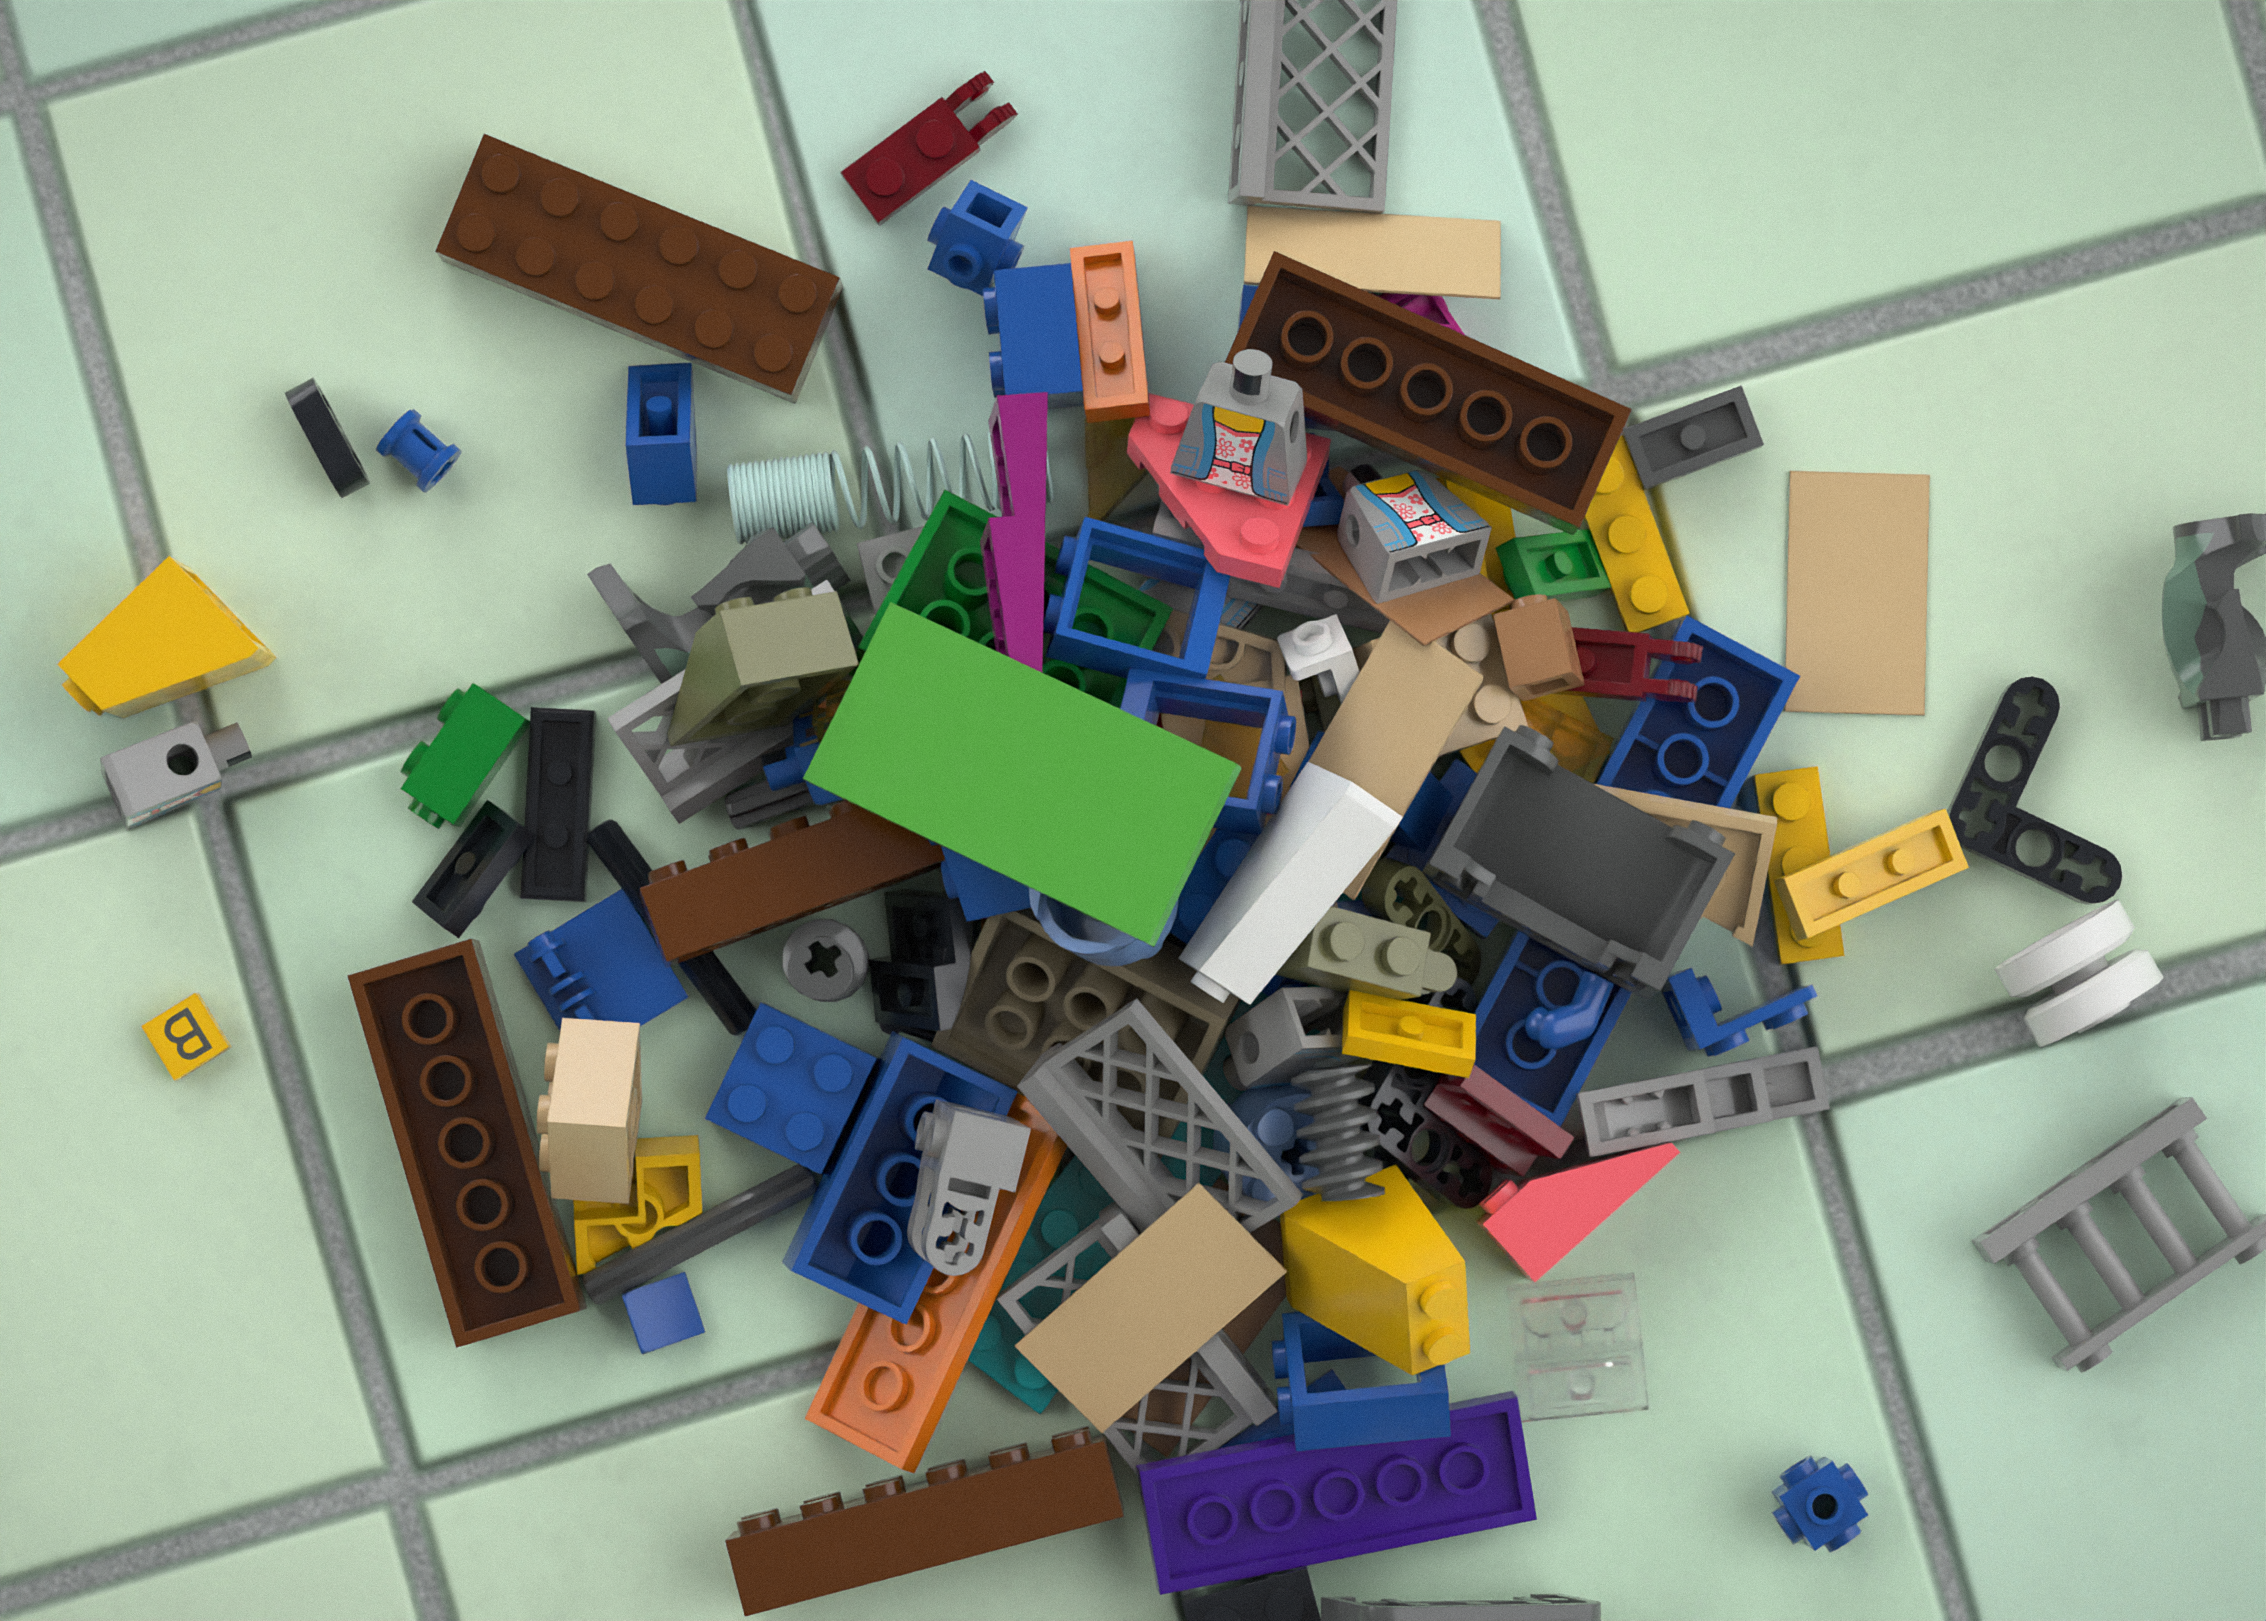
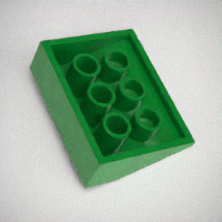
M944 489L857 648L856 657L859 664L890 602L995 650L980 540L988 519L997 516ZM1045 542L1044 611L1050 594L1061 596L1065 580L1064 575L1054 573L1060 549ZM1088 564L1072 629L1152 651L1174 608ZM1043 632L1042 673L1119 709L1121 708L1127 683L1126 678L1046 657L1051 634ZM858 666L854 668L848 675L853 677Z

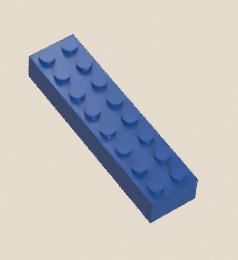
M1686 615L1680 620L1670 640L1695 643L1703 646L1701 662L1678 664L1659 660L1650 678L1663 680L1679 679L1695 684V686H1698L1696 702H1669L1646 697V702L1637 701L1593 784L1730 809L1800 675ZM1515 930L1476 1003V1010L1474 1012L1476 1014V1053L1474 1065L1561 1127L1577 1097L1576 1093L1580 1092L1632 993L1614 984L1597 1026L1588 1038L1557 1050L1543 1048L1539 1041L1531 1040L1527 1035L1525 1025L1529 1014L1541 1006L1552 1011L1555 1008L1571 1004L1584 971L1596 976L1598 975Z

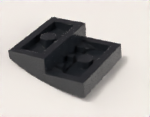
M914 889L884 892L891 956L869 959L875 1022L936 1031L952 1029L963 999L970 968L973 920L966 921L959 897L950 899L945 892Z

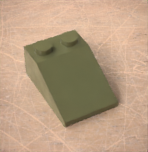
M803 587L777 595L773 599L774 602L754 605L751 597H743L718 605L714 609L716 614L695 633L667 733L670 746L786 726L856 668L859 663L837 591L813 595L811 588Z

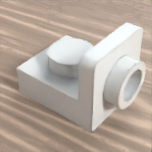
M1337 614L1318 621L1303 623L1294 630L1280 634L1277 637V641L1292 678L1298 681L1316 675L1325 698L1336 694L1340 704H1342L1360 672L1353 650Z

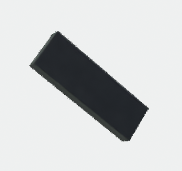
M531 707L524 827L536 836L523 852L521 899L586 902L589 859L587 836L590 833L596 728L595 710Z

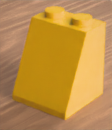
M168 556L57 665L69 676L62 686L86 711L90 712L93 710L99 716L107 712L121 718H126L268 667L277 657L190 567Z
M1397 1165L1382 1169L1365 1178L1366 1182L1385 1187L1384 1195L1353 1200L1322 1201L1321 1194H1315L1299 1200L1294 1207L1280 1214L1284 1268L1287 1270L1285 1273L1286 1296L1292 1308L1410 1375L1447 1364L1454 1359L1470 1354L1465 1260Z

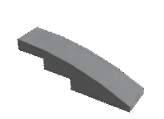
M1818 1046L1576 1093L1588 1157L1830 1109Z

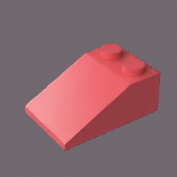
M1665 1142L1631 1149L1521 1180L1517 1185L1511 1179H1505L1479 1203L1486 1213L1476 1222L1527 1279L1536 1282L1676 1157L1680 1151L1672 1142Z

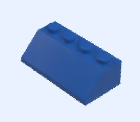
M892 1031L782 1263L790 1271L907 1325L934 1268L912 1249L907 1236L923 1151L915 1149L916 1134L922 1114L924 1112L933 1113L935 1101L938 1099L1006 1116L1018 1091ZM931 1193L929 1196L928 1204H930ZM946 1202L942 1214H946L949 1207L954 1208L958 1212H961V1210ZM939 1236L936 1246L939 1247L942 1241H947L949 1236Z

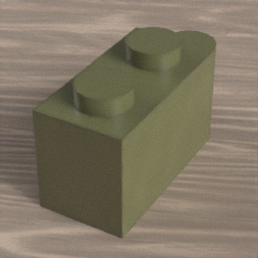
M1331 906L1275 975L1347 994L1349 990L1401 1000L1450 989L1456 981L1457 969L1451 957L1428 949L1431 933Z

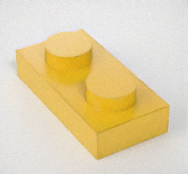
M1349 990L1343 1009L1342 1054L1469 1078L1475 1063L1476 1014Z

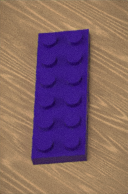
M1513 1391L1449 1403L1451 1436L1296 1451L1294 1434L1136 1465L1156 1587L1159 1594L1163 1595L1537 1520L1518 1397Z

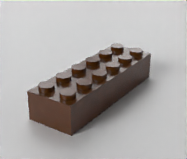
M486 134L481 139L435 251L443 262L794 404L797 402L843 289L841 279L836 275Z
M1276 251L1271 256L1224 362L1233 365L1234 356L1243 350L1254 349L1262 351L1272 360V376L1294 381L1302 388L1304 417L1570 535H1574L1583 522L1632 410L1629 407Z
M844 800L831 806L829 811L830 819L810 826L807 817L801 816L770 828V833H768L770 841L749 848L746 839L741 838L709 850L710 855H708L710 863L688 870L685 861L681 860L647 873L649 885L640 888V899L665 967L668 968L941 868V862L945 860L940 845L931 846L928 839Z
M468 939L347 975L456 1348L587 1309L556 1200L551 1198V1182L548 1172L539 1171L540 1145L480 941Z
M1089 1426L1080 1427L1052 1435V1447L1029 1453L1027 1442L1019 1443L989 1452L988 1459L990 1464L967 1470L965 1459H959L927 1468L928 1471L925 1472L927 1480L905 1486L903 1475L866 1484V1488L862 1489L864 1497L843 1502L841 1492L839 1491L803 1501V1504L800 1505L801 1514L781 1519L778 1508L741 1517V1521L737 1522L738 1530L733 1531L725 1542L744 1616L1124 1517V1505L1105 1434L1092 1437Z

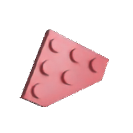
M1149 393L1150 415L1135 418L1128 436L1127 454L1139 470L1146 468L1159 485L1160 498L1184 529L1191 527L1205 545L1204 556L1216 572L1280 588L1327 463L1331 439L1306 433L1307 464L1289 505L1286 506L1170 474L1171 465L1194 404Z

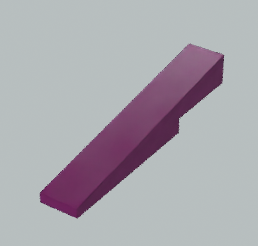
M1048 392L997 395L988 423L1002 517H991L988 519L980 540L995 650L1042 672Z

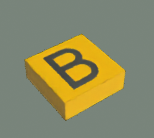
M194 993L141 1026L174 1081L180 1080L232 1048L199 993Z

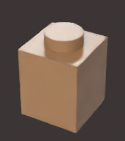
M1542 594L1521 597L1509 604L1510 610L1493 614L1509 688L1522 701L1585 685L1569 613L1556 598L1548 600L1547 596Z

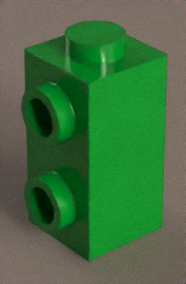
M474 683L471 684L466 693L459 688L452 693L437 716V720L444 724L430 746L421 741L414 748L400 771L408 777L400 789L414 798L407 808L437 829H440L445 820L461 827L530 726L528 719Z

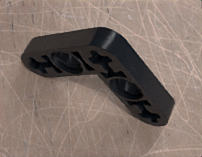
M2033 676L2020 678L2008 685L2001 694L1947 809L1948 816L1961 848L2076 902L2087 905L2104 902L2115 895L2122 881L2121 865L2115 855L2099 845L2016 807L2055 724L2060 709L2059 696L2050 683ZM2034 689L2040 693L2037 703L2045 708V713L2043 717H2031L2022 731L2021 735L2034 737V741L2029 748L2018 737L1999 734L1997 729L2001 722L2009 729L2015 726L2021 709L2013 704L2014 696H2025ZM1995 746H2008L2019 757V771L2010 781H1996L1989 776L1985 769L1986 755ZM1975 779L1989 791L2006 793L2007 799L2004 805L1997 799L1990 800L1984 813V819L1992 823L1989 833L1985 831L1977 832L1972 839L1965 835L1967 824L1959 819V815L1962 810H1974L1983 795L1982 792L1970 790ZM2027 830L2040 831L2046 835L2050 842V856L2041 866H2028L2020 861L2017 856V840ZM2065 843L2075 848L2067 859L2079 865H2089L2094 858L2102 862L2100 873L2108 878L2104 887L2093 886L2087 893L2081 889L2083 878L2067 869L2061 870L2060 881L2050 877V873L2056 869L2062 860Z
M1457 977L1453 986L1446 991L1430 992L1420 997L1408 999L1409 1002L1444 1008L1440 1004L1443 996L1444 1002L1448 1005L1447 1009L1474 1014L1476 1010L1474 989L1467 981ZM1373 1060L1372 1065L1362 1080L1374 1083L1375 1091L1357 1100L1358 1104L1378 1109L1380 1106V1110L1386 1116L1398 1121L1393 1128L1380 1124L1382 1119L1378 1115L1376 1119L1360 1126V1130L1380 1135V1143L1373 1147V1149L1391 1164L1397 1165L1401 1172L1435 1199L1463 1209L1479 1205L1488 1195L1492 1185L1490 1163L1480 1152L1423 1107L1442 1073L1417 1068L1412 1074L1407 1075L1403 1065ZM1425 1129L1430 1139L1429 1148L1426 1155L1420 1161L1415 1162L1411 1153L1412 1143L1417 1134ZM1447 1164L1460 1167L1459 1173L1464 1178L1462 1184L1450 1172L1443 1171Z

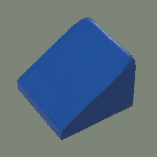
M686 1272L622 1293L641 1354L706 1332Z

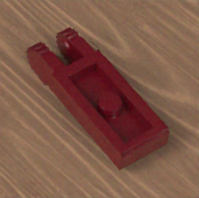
M986 71L975 75L956 89L946 100L943 97L939 98L840 172L841 176L879 226L981 151V144L1017 117L1018 113L1010 103L997 106L968 132L956 116L957 113L972 102L982 98L989 91L994 81Z
M1572 627L1585 685L1553 694L1646 702V697L1669 702H1696L1698 686H1695V684L1679 679L1649 678L1651 658L1678 664L1701 662L1703 646L1682 641L1653 639L1649 633Z

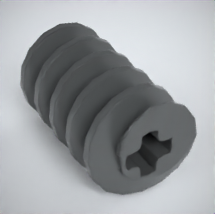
M815 919L800 925L789 936L783 949L782 967L788 982L800 994L820 1002H838L851 997L863 985L869 972V953L864 940L852 928L833 919ZM821 945L831 951L838 949L841 951L842 955L834 961L838 972L832 977L823 971L813 972L811 966L819 960L815 950Z
M1372 1064L1312 1069L1291 1078L1292 1086L1311 1091L1310 1097L1294 1104V1111L1314 1118L1313 1123L1296 1131L1297 1138L1316 1143V1149L1299 1156V1163L1319 1169L1318 1175L1301 1183L1302 1189L1321 1194L1322 1201L1353 1200L1385 1194V1187L1366 1182L1365 1178L1381 1171L1383 1168L1382 1161L1363 1156L1364 1151L1379 1145L1380 1135L1360 1130V1126L1377 1118V1109L1358 1104L1357 1101L1375 1091L1374 1083L1355 1078L1356 1073L1370 1067Z

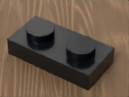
M487 799L415 896L412 903L441 927L457 938H460L470 923L481 913L485 903L510 869L519 862L524 850L536 835Z

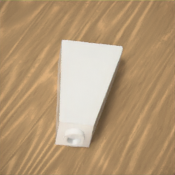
M1307 762L1280 803L1277 814L1272 815L1262 830V834L1259 835L1178 958L1197 971L1190 982L1222 1003L1225 1002L1231 993L1244 1002L1251 1004L1395 830L1403 817L1353 782Z

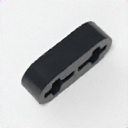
M311 378L285 392L298 422L339 496L344 498L370 484L357 454L316 380Z

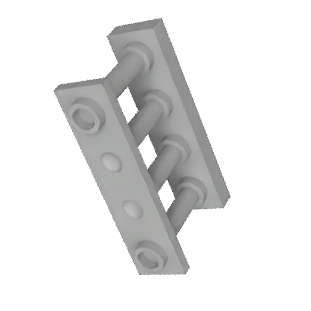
M2193 1097L2180 1098L1972 1240L1986 1262L1995 1264L2003 1258L2008 1266L2015 1264L2063 1334L2069 1345L2051 1357L2060 1369L2068 1371L2075 1365L2081 1373L2091 1369L2113 1352L2108 1343L2232 1258L2235 1257L2239 1264H2243L2266 1249V1214H2260L2249 1222L2194 1142L2199 1136L2193 1128L2207 1118ZM2159 1151H2162L2166 1158L2171 1156L2175 1158L2228 1236L2197 1258L2141 1178L2146 1172L2140 1164ZM2108 1186L2113 1194L2118 1192L2122 1194L2175 1272L2144 1294L2089 1215L2093 1208L2087 1200ZM2055 1222L2060 1230L2068 1228L2122 1307L2120 1311L2092 1330L2085 1323L2036 1251L2040 1244L2035 1236Z

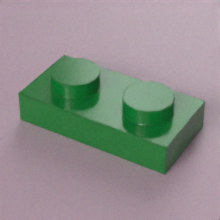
M1589 529L1577 530L1574 535L1558 532L1516 537L1495 548L1503 567L1505 583L1513 593L1515 600L1525 596L1542 594L1546 595L1548 600L1556 598L1561 602L1595 597L1612 588Z

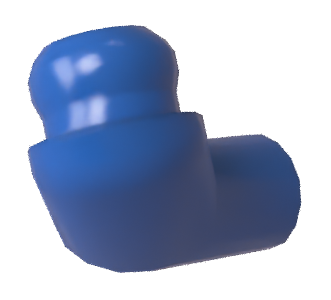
M1584 971L1571 1004L1555 1008L1552 1011L1541 1006L1529 1014L1525 1025L1527 1035L1531 1040L1539 1041L1543 1048L1556 1050L1588 1038L1597 1026L1614 983Z

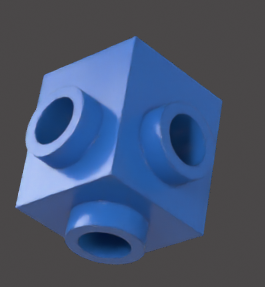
M970 180L953 208L943 207L930 230L927 241L935 244L936 248L927 269L948 279L955 286L969 289L983 296V288H991L995 281L994 270L1016 267L1024 245L1016 242L1015 239L1028 207Z
M1810 1455L1789 1467L1779 1476L1783 1484L1771 1492L1781 1507L1773 1511L1772 1514L1793 1545L1803 1539L1805 1544L1814 1551L1825 1545L1829 1552H1833L1861 1533L1856 1523L1867 1517L1868 1513L1860 1501L1869 1494L1848 1463L1837 1468L1835 1463L1826 1457L1815 1462ZM1821 1494H1830L1835 1501L1834 1512L1825 1518L1817 1517L1812 1509L1814 1499Z

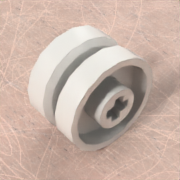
M2119 900L2105 904L2061 927L2013 955L1994 969L2010 997L2024 998L2048 986H2051L2054 992L2032 1005L2023 1019L2039 1047L2054 1043L2076 1031L2081 1033L2105 1021L2131 1004L2130 1001L2145 993L2163 979L2148 950L2134 949L2109 961L2106 960L2104 955L2126 942L2135 928Z

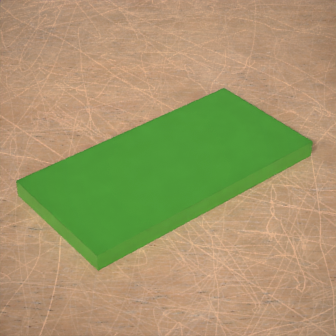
M890 602L803 779L814 786L1154 947L1242 768L1231 760Z

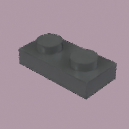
M1742 385L1624 428L1621 433L1644 491L1756 450L1764 445Z

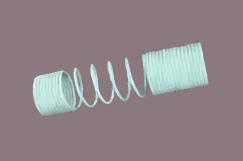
M990 430L987 432L992 467L991 502L972 439L965 432L960 441L959 497L965 499L967 444L986 508L993 512L997 506L1001 511ZM934 437L928 441L926 511H924L906 448L900 441L895 446L893 517L886 501L873 453L866 445L862 450L860 521L853 506L840 457L835 450L830 455L826 451L823 454L818 452L817 455L812 452L810 456L806 453L804 457L802 455L798 457L793 455L792 458L787 456L783 459L780 457L779 460L774 457L772 461L767 459L766 462L764 460L760 462L755 460L754 463L749 461L747 464L742 462L741 465L738 463L734 466L729 464L727 467L728 486L737 542L741 545L744 542L748 543L750 537L772 527L780 538L787 539L788 536H793L812 522L818 531L823 534L826 531L831 533L833 530L837 533L839 530V517L835 492V465L851 519L857 528L862 529L867 516L868 461L884 515L888 522L895 525L900 510L901 456L920 516L927 521L932 513L933 449L945 490L953 493L939 444ZM1047 449L1046 503L1052 504L1054 502Z

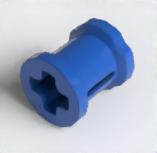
M410 409L383 436L377 445L376 451L383 457L389 455L394 457L418 479L416 486L426 493L447 474L460 457L462 451L454 444L446 446L420 423L422 415L415 409Z

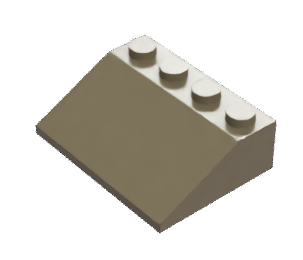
M1026 908L987 917L971 953L966 988L952 1029L937 1031L931 1047L1022 1093L1017 1085L1045 1051L1059 1042L1065 1045L1137 998L1201 1075L1204 1076L1241 999L1230 993L1225 1002L1222 1003L1191 983L1190 981L1197 971L1178 959L1184 949L1167 940H1164L1162 948L1157 954L1150 958L1140 959L1139 961L1122 966L1098 965L1059 946L1044 931L1039 920L1036 919L1032 908ZM1129 1024L1118 1030V1049L1146 1056V1043ZM1102 1040L1098 1044L1104 1045V1040ZM1079 1056L1074 1058L1093 1081L1103 1083V1062ZM1117 1066V1087L1145 1094L1146 1073ZM1160 1077L1159 1098L1188 1105V1093L1179 1082ZM1116 1104V1109L1133 1129L1145 1132L1144 1111ZM1159 1115L1158 1135L1172 1139L1180 1121ZM1158 1153V1158L1161 1160L1163 1154Z

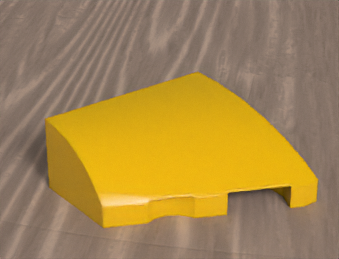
M698 1135L637 1138L629 1204L573 1200L577 1275L586 1274L597 1268L596 1263L629 1245L634 1249L648 1242L663 1227L670 1225L679 1226L703 1213Z

